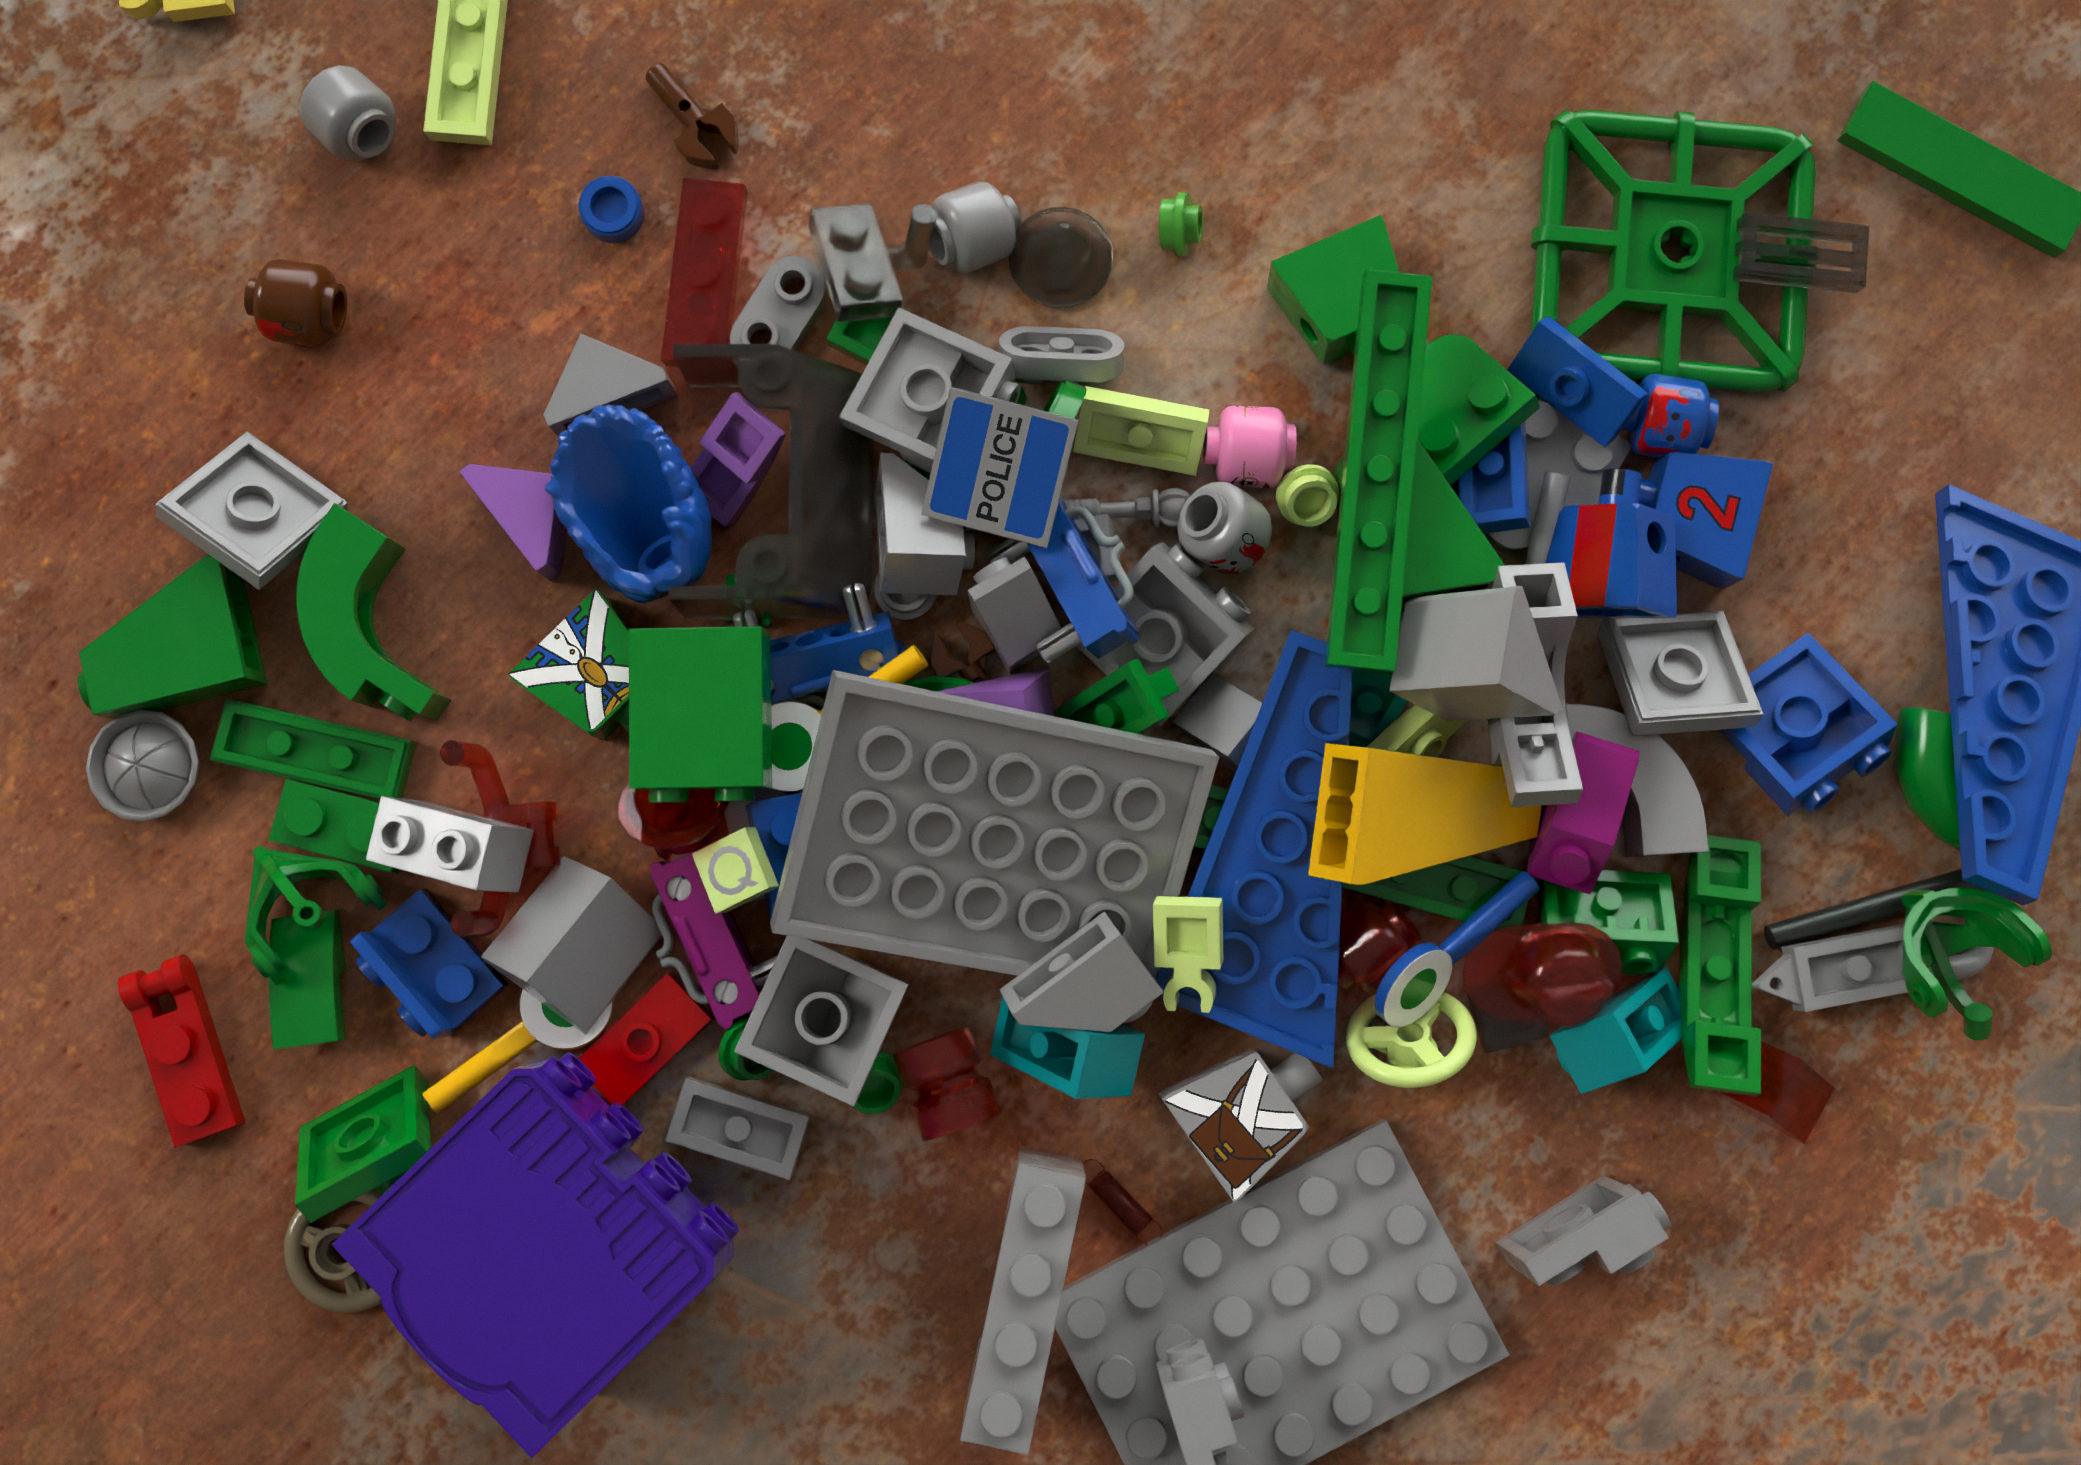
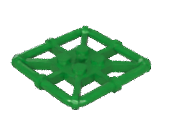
M1592 109L1575 111L1573 113L1564 110L1551 120V131L1548 134L1544 149L1539 226L1532 229L1531 248L1537 250L1531 333L1538 322L1548 316L1557 322L1562 251L1571 250L1610 254L1607 294L1565 329L1579 339L1616 308L1660 312L1656 358L1596 352L1632 381L1642 382L1646 376L1658 374L1704 382L1707 388L1755 393L1775 390L1784 392L1797 383L1800 379L1798 371L1800 370L1805 353L1809 274L1815 272L1817 267V253L1811 250L1816 168L1814 155L1810 150L1814 143L1805 133L1798 136L1792 131L1773 126L1695 119L1693 112L1677 111L1673 117ZM1595 136L1669 143V148L1671 149L1669 183L1632 179ZM1694 145L1776 153L1772 159L1735 189L1691 185ZM1569 150L1574 151L1614 197L1611 230L1564 226ZM1789 167L1785 247L1742 243L1745 202ZM1670 235L1679 236L1680 246L1690 249V256L1682 257L1678 263L1669 260L1668 256L1663 254L1661 250V245L1669 240ZM1740 267L1772 269L1783 274L1779 346L1738 301ZM1682 314L1718 317L1759 363L1760 368L1679 360Z

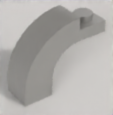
M1565 563L1498 566L1492 589L1523 586L1563 710L1557 715L1488 719L1494 764L1503 766L1511 807L1575 804L1580 799L1583 787L1567 722L1564 674L1567 648L1578 615Z
M1566 704V715L1571 740L1576 731L1639 751V762L1622 818L1625 856L1640 857L1709 851L1704 808L1698 789L1685 764L1673 748L1658 734L1633 736L1626 715L1598 706ZM1490 741L1491 762L1492 765H1495Z

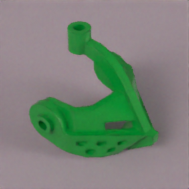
M261 844L251 851L254 855V865L245 932V944L253 956L250 961L265 979L270 977L276 985L285 980V977L280 972L285 966L278 954L271 948L266 937L268 914L275 900L282 893L294 907L293 918L302 929L308 931L315 930L323 923L324 913L314 901L305 900L294 887V884L305 879L319 877L340 880L354 891L356 897L366 907L373 903L378 910L387 905L380 896L384 893L370 874L365 876L352 863L265 849Z
M1947 888L1937 892L1933 890H1911L1903 894L1902 904L1906 907L1903 930L1902 975L1905 978L1906 988L1912 1001L1922 1013L1928 1017L1935 1018L1947 1011L1948 998L1953 1007L1964 1017L1963 1030L1968 1038L1976 1041L1989 1038L1992 1033V1010L1985 1004L1975 1003L1966 993L1951 967L1948 956L1977 946L1996 947L2023 967L2039 966L2049 961L2052 956L2051 944L2047 935L2018 905L1988 891L1974 888ZM1938 915H1947L1965 919V924L1933 922L1932 919Z

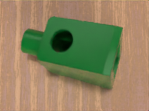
M1381 215L1271 261L1267 288L1314 355L1322 363H1330L1351 353L1353 356L1355 354L1361 282L1365 270L1399 272L1386 225Z

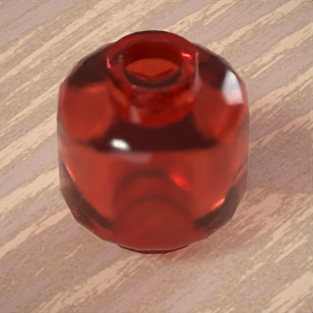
M1364 900L1341 918L1338 984L1348 992H1351L1358 986L1366 993L1376 995L1378 987L1390 967L1404 953L1417 946V943L1423 939L1412 921L1392 901L1387 900L1381 905L1374 900Z

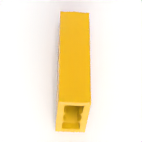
M1325 743L1308 876L1348 884L1364 885L1538 837L1542 805L1511 807L1503 767Z

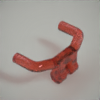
M458 740L445 742L440 750L442 761L449 766L470 769L482 801L484 817L514 825H527V828L534 830L525 869L560 866V846H554L553 822L558 821L557 802L545 801L509 805L494 758L484 746ZM483 891L479 910H462L452 916L450 925L453 933L457 936L469 937L485 936L497 931L503 922L510 892Z

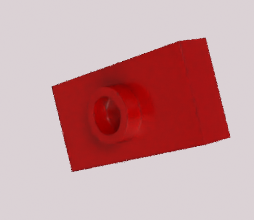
M670 972L662 977L592 1044L579 1059L594 1074L597 1080L594 1086L611 1104L618 1102L625 1106L715 1018L702 1004L691 998L686 987Z

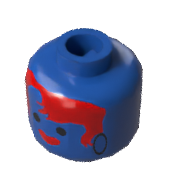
M1658 374L1646 376L1639 386L1648 392V395L1622 429L1628 431V440L1633 452L1644 456L1662 458L1671 452L1696 454L1700 448L1708 449L1717 427L1719 402L1718 399L1710 398L1705 383L1698 380Z

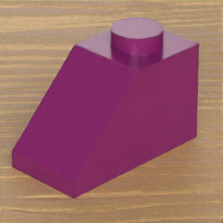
M1576 731L1572 739V745L1583 791L1578 803L1541 806L1538 837L1530 839L1527 873L1530 876L1590 895L1614 848L1639 762V751Z

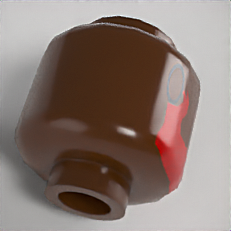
M276 259L264 265L258 278H250L248 280L244 293V306L246 313L254 316L259 332L268 340L318 347L325 344L332 334H339L343 329L347 314V294L345 287L342 284L336 283L334 275L325 266Z

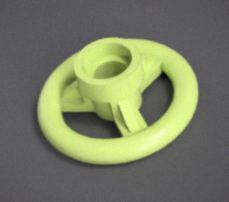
M1446 992L1442 993L1438 1001L1426 1014L1415 1022L1403 1027H1368L1373 1018L1378 1015L1375 1010L1376 994H1374L1356 1008L1346 1028V1047L1355 1065L1372 1079L1401 1088L1431 1086L1452 1077L1468 1063L1473 1055L1477 1041V1030L1472 1015L1459 1000ZM1440 1012H1443L1452 1020L1457 1031L1456 1043L1445 1057L1438 1051L1437 1043L1432 1038L1431 1025ZM1368 1048H1374L1385 1053L1387 1064L1377 1059Z

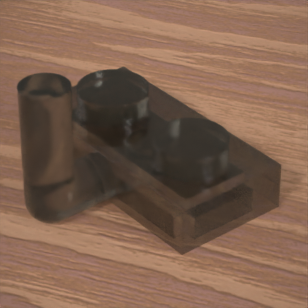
M871 204L811 208L808 227L838 322L893 317L898 307L901 308L903 299L894 272L917 270L926 264L937 219V212L933 207L926 204L916 205L912 210L905 245L886 247Z

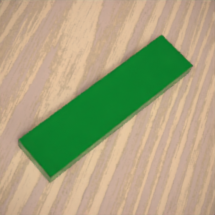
M1872 81L1864 89L1837 139L1838 142L2054 258L2066 250L2081 222L2080 191L1875 81Z

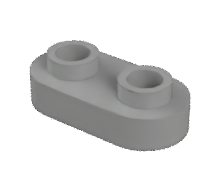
M788 256L776 261L767 270L734 322L730 332L731 349L739 364L747 371L757 375H771L785 368L822 312L827 301L828 292L824 276L814 262L801 256ZM789 279H802L805 282L803 290L794 295L784 292V284ZM758 330H767L772 333L770 342L763 347H756L750 344L751 336Z
M1022 326L1007 330L999 338V352L1012 358L1017 377L1015 381L1019 383L1037 384L1045 380H1069L1083 386L1098 387L1118 377L1123 371L1124 342L1119 336L1109 331L1086 328Z

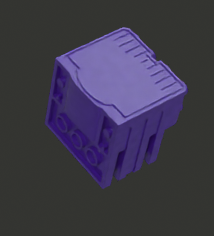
M567 1052L560 1060L552 1056L549 1060L513 1068L331 1244L381 1297V1304L386 1314L422 1359L459 1394L476 1405H482L531 1458L719 1274L734 1257V1237L740 1232L733 1219L720 1206L710 1202L705 1207L687 1188L692 1182L691 1177L671 1155L662 1152L655 1160L650 1159L645 1164L634 1153L631 1147L640 1139L639 1136L644 1132L642 1125L623 1105L614 1102L609 1106L592 1088L597 1082L594 1074L579 1058L570 1052Z

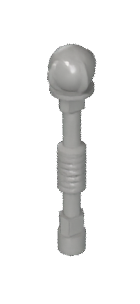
M1169 488L1159 494L1158 489H1153L1151 497L1136 498V501L1100 503L1097 498L1063 501L1068 509L1083 507L1092 516L1108 514L1110 518L1136 517L1137 520H1152L1154 527H1159V522L1169 527H1177L1180 511L1186 500L1190 497V494L1180 488ZM1080 516L1073 517L1074 520L1082 519Z

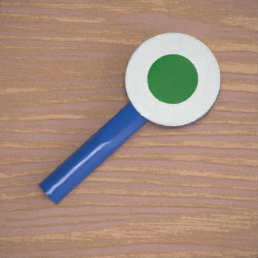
M1520 871L1451 933L1440 946L1434 943H1423L1404 953L1390 967L1378 987L1375 997V1010L1378 1016L1393 1027H1403L1415 1022L1426 1014L1444 992L1451 976L1452 966L1479 945L1539 891L1536 881L1528 873Z

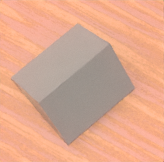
M1523 586L1412 597L1405 603L1398 641L1396 671L1392 674L1390 692L1446 721L1557 715L1563 710Z
M563 856L482 954L481 958L586 1035L663 936L655 919L611 877Z
M786 936L734 1052L854 1107L909 984L855 956L815 940Z

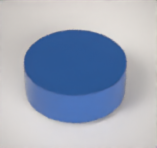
M617 176L599 177L590 182L580 195L578 204L579 215L588 231L595 238L608 243H619L628 240L640 229L644 220L643 202L634 186L627 180Z

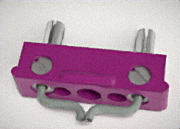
M696 851L674 861L662 860L654 862L650 867V874L659 894L653 901L652 912L664 938V946L656 951L657 957L663 968L672 966L679 971L691 998L700 1004H710L719 1026L721 1025L724 1029H728L741 1019V1015L753 1010L769 976L768 974L761 977L760 974L773 967L777 956L755 965L732 912L715 914L692 853ZM663 903L705 995L697 990L691 974L682 960L676 957H666L673 949L674 939L662 913Z

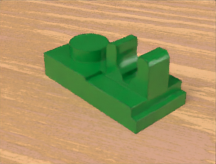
M1134 659L1056 709L1054 715L1064 719L1141 734L1169 717L1161 700L1180 691V688L1168 667L1148 676L1140 660Z

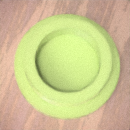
M1314 464L1301 465L1289 471L1281 479L1276 490V503L1281 514L1291 523L1306 527L1317 526L1327 521L1333 515L1339 500V486L1332 473L1326 468Z

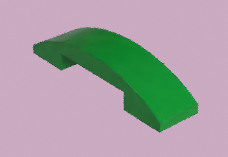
M1707 835L1709 851L1690 853L1681 925L1680 1017L1686 1070L1690 1088L1758 1096L1761 1094V1029L1752 1028V909L1761 903V842Z

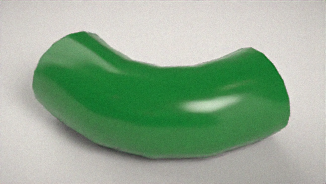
M1902 708L1899 711L1898 725L1895 731L1894 769L1908 807L1936 839L1960 850L1951 714L1925 708Z

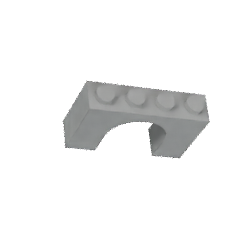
M1019 1146L982 1335L978 1340L965 1401L961 1441L1025 1455L1029 1454L1086 1181L1081 1159Z

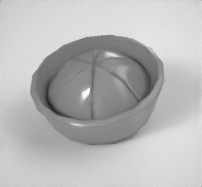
M142 709L121 714L102 727L89 747L86 764L90 790L102 807L122 819L147 821L163 817L182 804L196 786L200 771V761L196 745L183 725L163 712Z

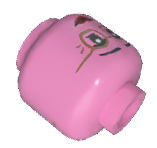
M1228 406L1222 410L1217 427L1207 426L1203 443L1204 464L1215 465L1216 477L1219 482H1229L1237 487L1274 488L1281 481L1283 474H1287L1294 469L1297 446L1295 424H1287L1283 412L1275 407Z

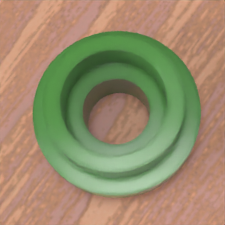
M1178 192L1176 199H1162L1159 210V241L1162 250H1175L1177 256H1188L1192 243H1201L1203 210L1201 205H1192L1189 192Z

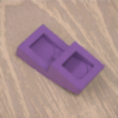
M739 392L731 394L700 440L699 444L704 449L691 467L692 473L696 475L699 488L702 489L709 500L708 508L711 516L724 527H728L738 521L766 477L786 435L781 428Z

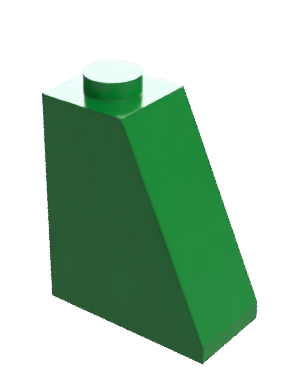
M210 555L201 558L79 652L83 671L78 675V689L85 705L91 709L92 715L108 719H115L121 714L141 709L159 712L268 685L245 580Z

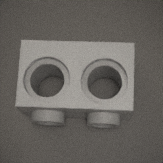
M381 796L366 860L473 890L519 892L534 830L427 801Z

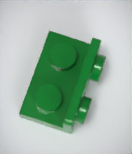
M1602 870L1590 895L1537 878L1542 934L1534 949L1535 963L1555 965L1559 970L1568 972L1583 971L1590 967L1619 968L1621 972L1629 975H1644L1662 969L1679 943L1670 873Z

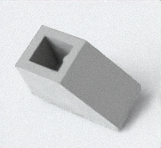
M1007 557L996 560L973 576L977 585L968 589V596L973 614L986 632L995 651L1010 674L1041 656L1040 652H1038L1037 643L1060 630L1061 626L1026 558L1023 557L1013 564H1010Z

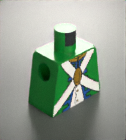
M595 589L508 675L520 686L595 738L602 741L605 740L620 725L629 733L628 629L632 628L617 606L598 589Z

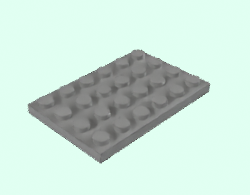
M832 670L770 921L772 933L1018 976L1105 911L1155 979L1158 967L1154 966L1153 903L1157 896L1179 897L1219 756L1212 749Z
M1383 1118L1253 1186L1235 1203L1230 1198L1063 1286L1055 1328L1124 1465H1186L1155 1363L1168 1359L1166 1351L1186 1341L1204 1339L1213 1365L1225 1362L1229 1375L1233 1379L1244 1417L1232 1421L1238 1443L1224 1447L1230 1465H1306L1510 1356L1387 1120Z

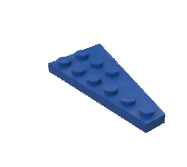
M1948 484L1935 494L1962 880L2023 906L2037 901L2039 898L2081 727V540Z
M1291 629L1188 894V897L1222 898L1224 960L1220 970L1205 969L1214 979L1216 996L1210 1012H1201V996L1198 991L1191 987H1184L1179 990L1178 1006L1333 1068L1343 882L1308 876L1325 743L1349 746L1353 670L1324 667L1327 642ZM1160 967L1155 980L1163 992L1169 977L1174 972V968ZM1163 993L1158 997L1163 999Z

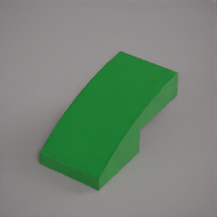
M340 910L324 911V920L321 926L309 931L302 929L295 922L293 916L273 918L271 920L269 944L285 966L280 970L285 977V980L280 984L276 985L268 977L273 1050L346 1039L339 974L347 973Z

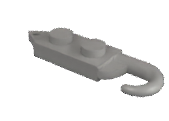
M1904 925L1781 947L1783 955L1752 983V988L1792 1003L1793 1011L1801 1012L1907 993L1905 978L1902 975ZM1977 946L1963 954L1948 956L1958 981L1968 979L1982 972L1991 961L1995 947ZM1772 978L1774 979L1773 988H1771L1770 981Z

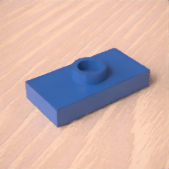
M1550 316L1538 322L1507 369L1519 381L1604 448L1616 439L1648 395V392Z

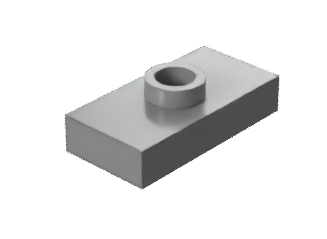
M689 1076L685 1078L665 1141L790 1180L793 1176L812 1115Z

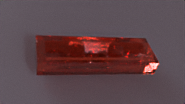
M683 178L661 360L665 366L727 372L730 332L733 322L748 197L745 184Z

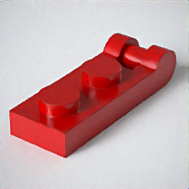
M182 954L163 961L159 970L147 974L140 969L119 977V995L125 1007L131 1012L174 1148L245 1124L242 1109L199 977L191 959L187 955ZM171 993L174 996L178 1010L163 1015L158 997Z

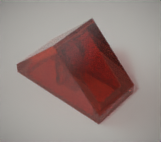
M1761 1041V1094L1750 1096L1719 1091L1712 1092L1795 1141L1805 1144L1835 1088L1802 1059Z

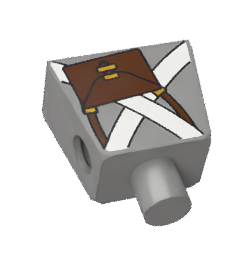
M1250 1048L1175 1083L1158 1094L1235 1203L1310 1128L1293 1102L1320 1084L1323 1079L1309 1058L1293 1053L1270 1070L1257 1051Z

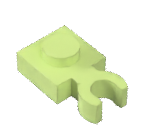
M1157 896L1153 903L1154 966L1174 968V972L1169 977L1163 993L1164 1005L1167 1011H1176L1180 997L1179 990L1184 987H1191L1197 990L1201 996V1012L1209 1013L1216 996V985L1212 976L1205 969L1220 970L1224 960L1222 898Z

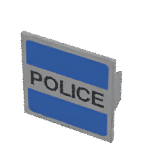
M950 387L921 515L1047 548L1079 420Z

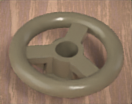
M374 1188L352 1201L372 1206L381 1195ZM297 1209L289 1222L284 1238L285 1266L296 1289L314 1305L333 1312L355 1313L381 1304V1297L331 1245L351 1225L337 1224L326 1229L311 1225L300 1210ZM304 1246L309 1247V1261L313 1270L327 1280L344 1279L347 1293L330 1290L315 1279L307 1266Z

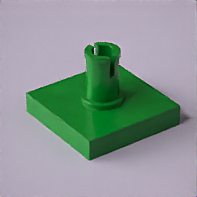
M415 1064L300 1126L295 1206L310 1223L374 1188L382 1196L431 1148L429 1104L422 1095V1093L429 1089V1085Z

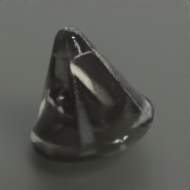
M1051 207L1038 211L1025 219L1020 229L1015 232V247L1012 254L1008 256L1009 268L1013 280L1020 290L1033 301L1053 308L1074 307L1096 296L1105 286L1112 270L1113 247L1104 228L1089 214L1074 208Z

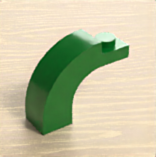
M334 503L312 535L304 552L298 574L296 591L297 615L307 650L325 678L351 701L372 707L382 691H384L378 701L406 720L412 722L418 713L438 721L451 702V699L393 661L382 648L374 627L373 612L377 593L406 548Z

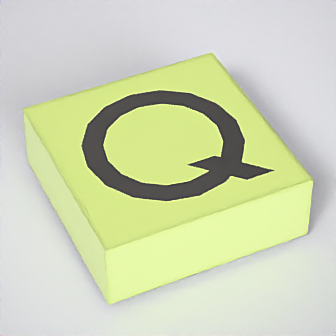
M744 827L692 853L715 914L727 913L779 887L756 827Z

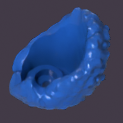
M622 405L595 406L589 415L582 414L576 417L573 423L567 426L568 430L558 435L559 447L550 462L552 475L550 482L545 484V491L551 495L559 521L566 527L568 534L573 538L577 547L582 549L593 571L598 573L602 580L606 581L613 590L623 593L629 599L640 604L661 599L670 592H681L699 581L706 570V565L711 556L713 540L711 512L708 508L709 500L702 489L699 488L696 475L692 473L691 467L683 459L681 449L674 445L672 439L665 434L662 426L657 425L647 414L636 408L627 410Z

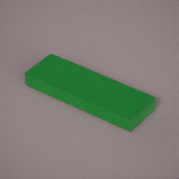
M226 698L210 760L381 799V796L403 799L417 742Z

